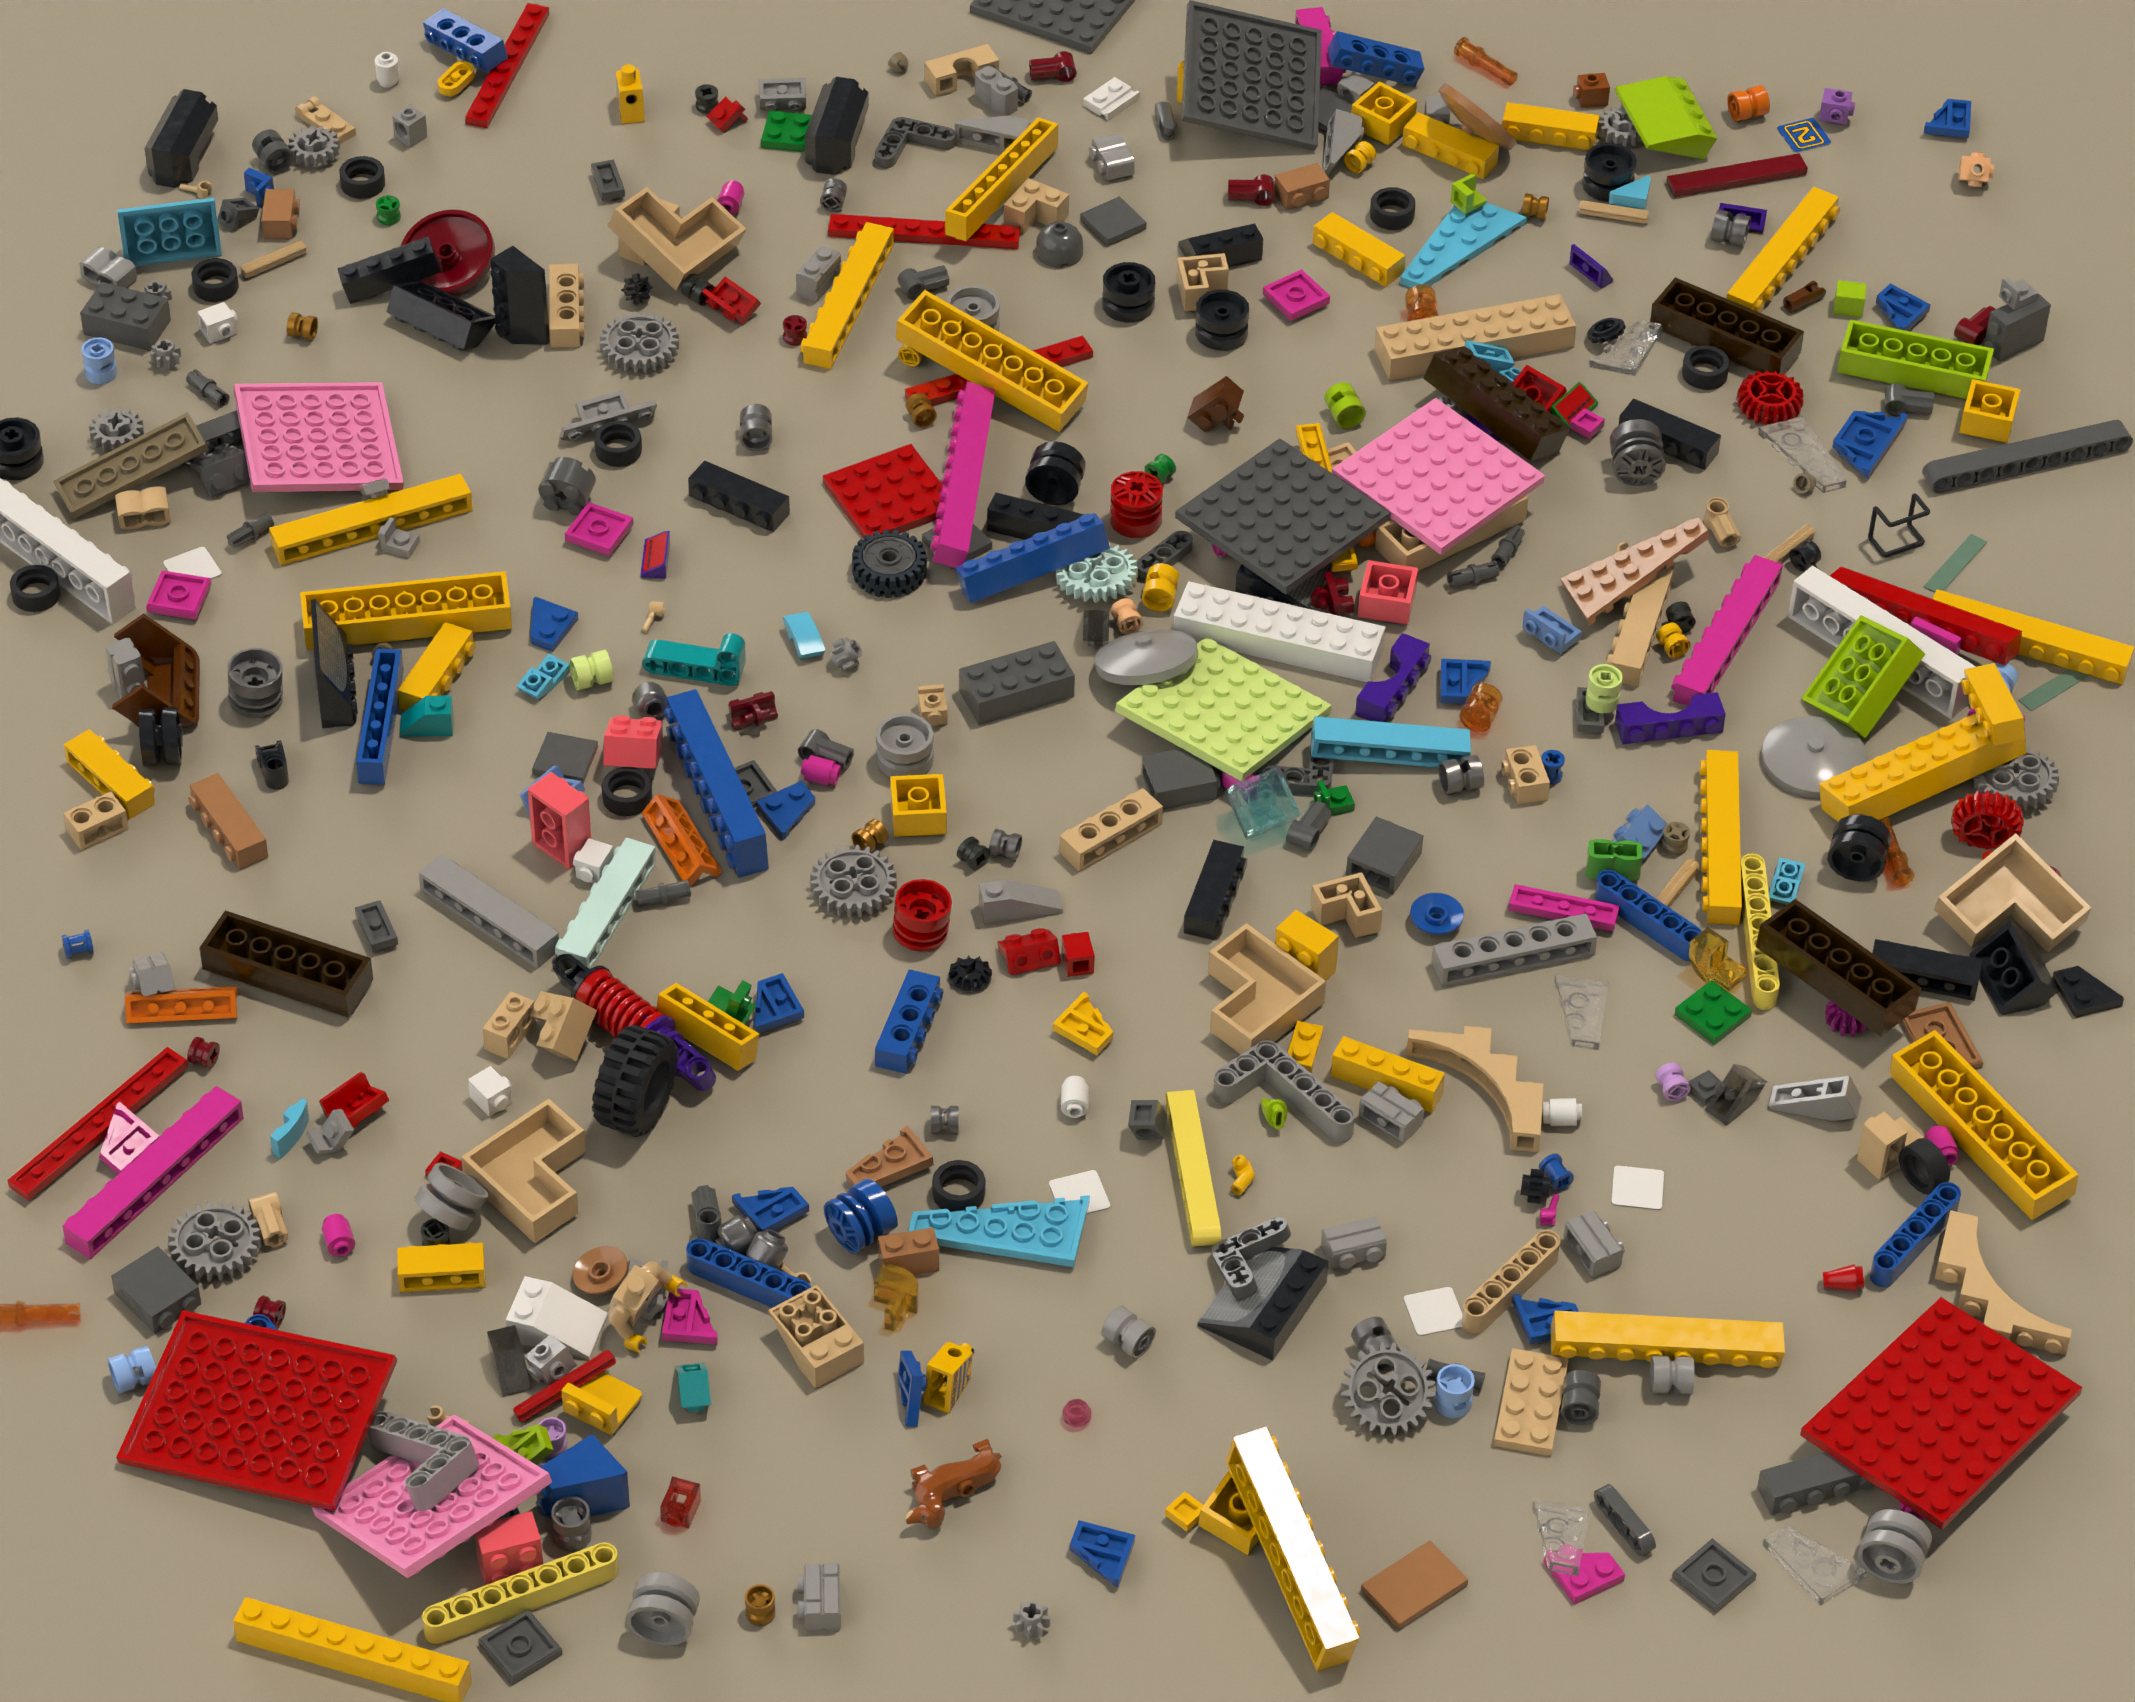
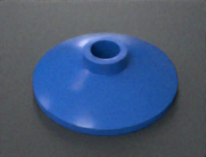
M1428 893L1418 897L1413 902L1410 909V917L1413 924L1421 931L1433 935H1444L1460 927L1464 919V910L1455 898L1447 894Z

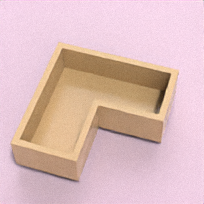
M648 187L617 207L608 224V227L675 291L681 288L687 276L693 273L696 275L700 274L737 247L746 231V228L713 197L681 219Z
M2015 833L1938 897L1934 910L1971 947L2007 917L2011 916L2044 950L2049 952L2086 922L2091 907Z
M1247 923L1209 951L1208 974L1234 992L1211 1010L1210 1032L1240 1054L1261 1041L1269 1040L1275 1042L1293 1028L1297 1021H1302L1325 1001L1326 981Z
M548 1098L461 1156L462 1170L485 1188L488 1192L487 1200L532 1242L536 1243L579 1214L577 1192L555 1172L586 1152L585 1131Z

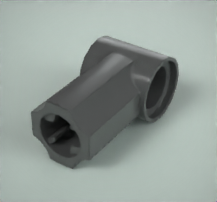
M944 265L920 272L912 268L905 269L899 274L897 279L910 300H916L924 290L928 291L949 285V276Z
M1898 383L1891 384L1885 389V411L1891 416H1900V413H1905L1906 411L1931 414L1933 411L1934 393L1910 391Z
M812 729L799 746L798 755L802 760H808L810 755L832 760L837 765H841V769L847 770L851 765L854 749L831 741L828 735L819 729Z
M1320 801L1311 803L1299 821L1295 819L1291 823L1286 835V841L1312 851L1317 845L1321 830L1331 817V810L1327 808L1325 803Z
M708 1185L698 1186L695 1191L691 1192L698 1238L715 1243V1240L719 1238L717 1229L722 1225L716 1191Z

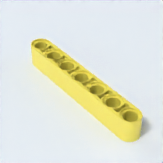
M1751 853L1744 855L1741 859L1742 917L1753 1004L1761 1010H1770L1775 1007L1780 985L1777 962L1756 948L1760 924L1771 917V907L1765 861L1760 855Z
M1195 1091L1166 1092V1110L1192 1247L1215 1245L1221 1241V1227Z
M599 1543L431 1605L422 1614L425 1638L432 1644H441L515 1617L527 1609L531 1611L615 1579L619 1572L617 1549L610 1543Z

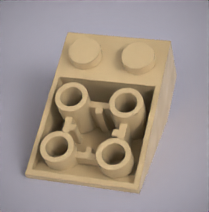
M818 1285L768 1310L796 1364L815 1389L864 1363V1342Z

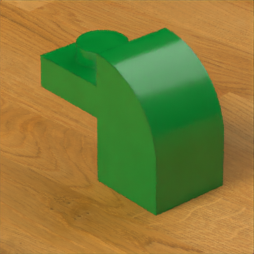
M743 980L734 993L718 985L707 1001L744 1025L757 1006L751 1003L752 997L749 996L752 985Z

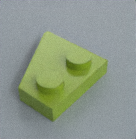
M539 1424L530 1426L525 1430H513L510 1435L502 1436L496 1434L492 1437L535 1465L554 1451L547 1428Z

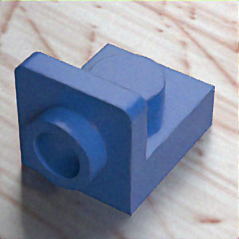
M248 168L244 172L245 189L247 192L256 195L257 206L262 208L266 189H274L273 177Z

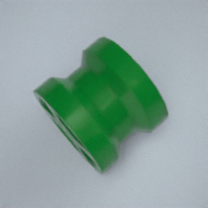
M386 195L376 201L379 223L394 225L400 221L399 199Z
M1161 453L1155 457L1154 462L1151 461L1145 466L1144 471L1158 478L1161 484H1163L1167 477L1175 474L1176 466L1169 456Z

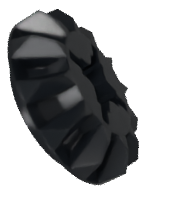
M1602 319L1592 325L1587 332V336L1592 343L1603 344L1607 341L1610 343L1611 340L1618 339V336L1624 334L1626 326L1622 319Z
M969 955L966 959L958 957L956 963L950 965L949 980L953 986L960 990L968 992L981 990L992 979V969H990L988 961L983 962L980 956L976 959H972ZM971 969H975V973L972 972L966 978V972H969Z

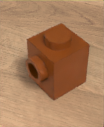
M1590 73L1578 75L1577 85L1573 86L1574 98L1578 99L1580 107L1608 105L1610 85L1606 74Z

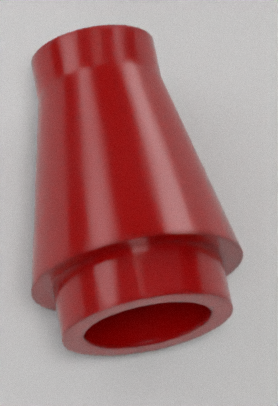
M1852 1264L1823 1272L1824 1289L1857 1292V1289H1864L1863 1267Z

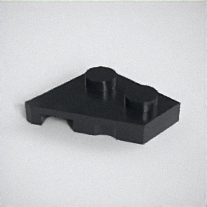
M2079 966L2053 972L2052 979L2075 1018L2123 1006V996Z

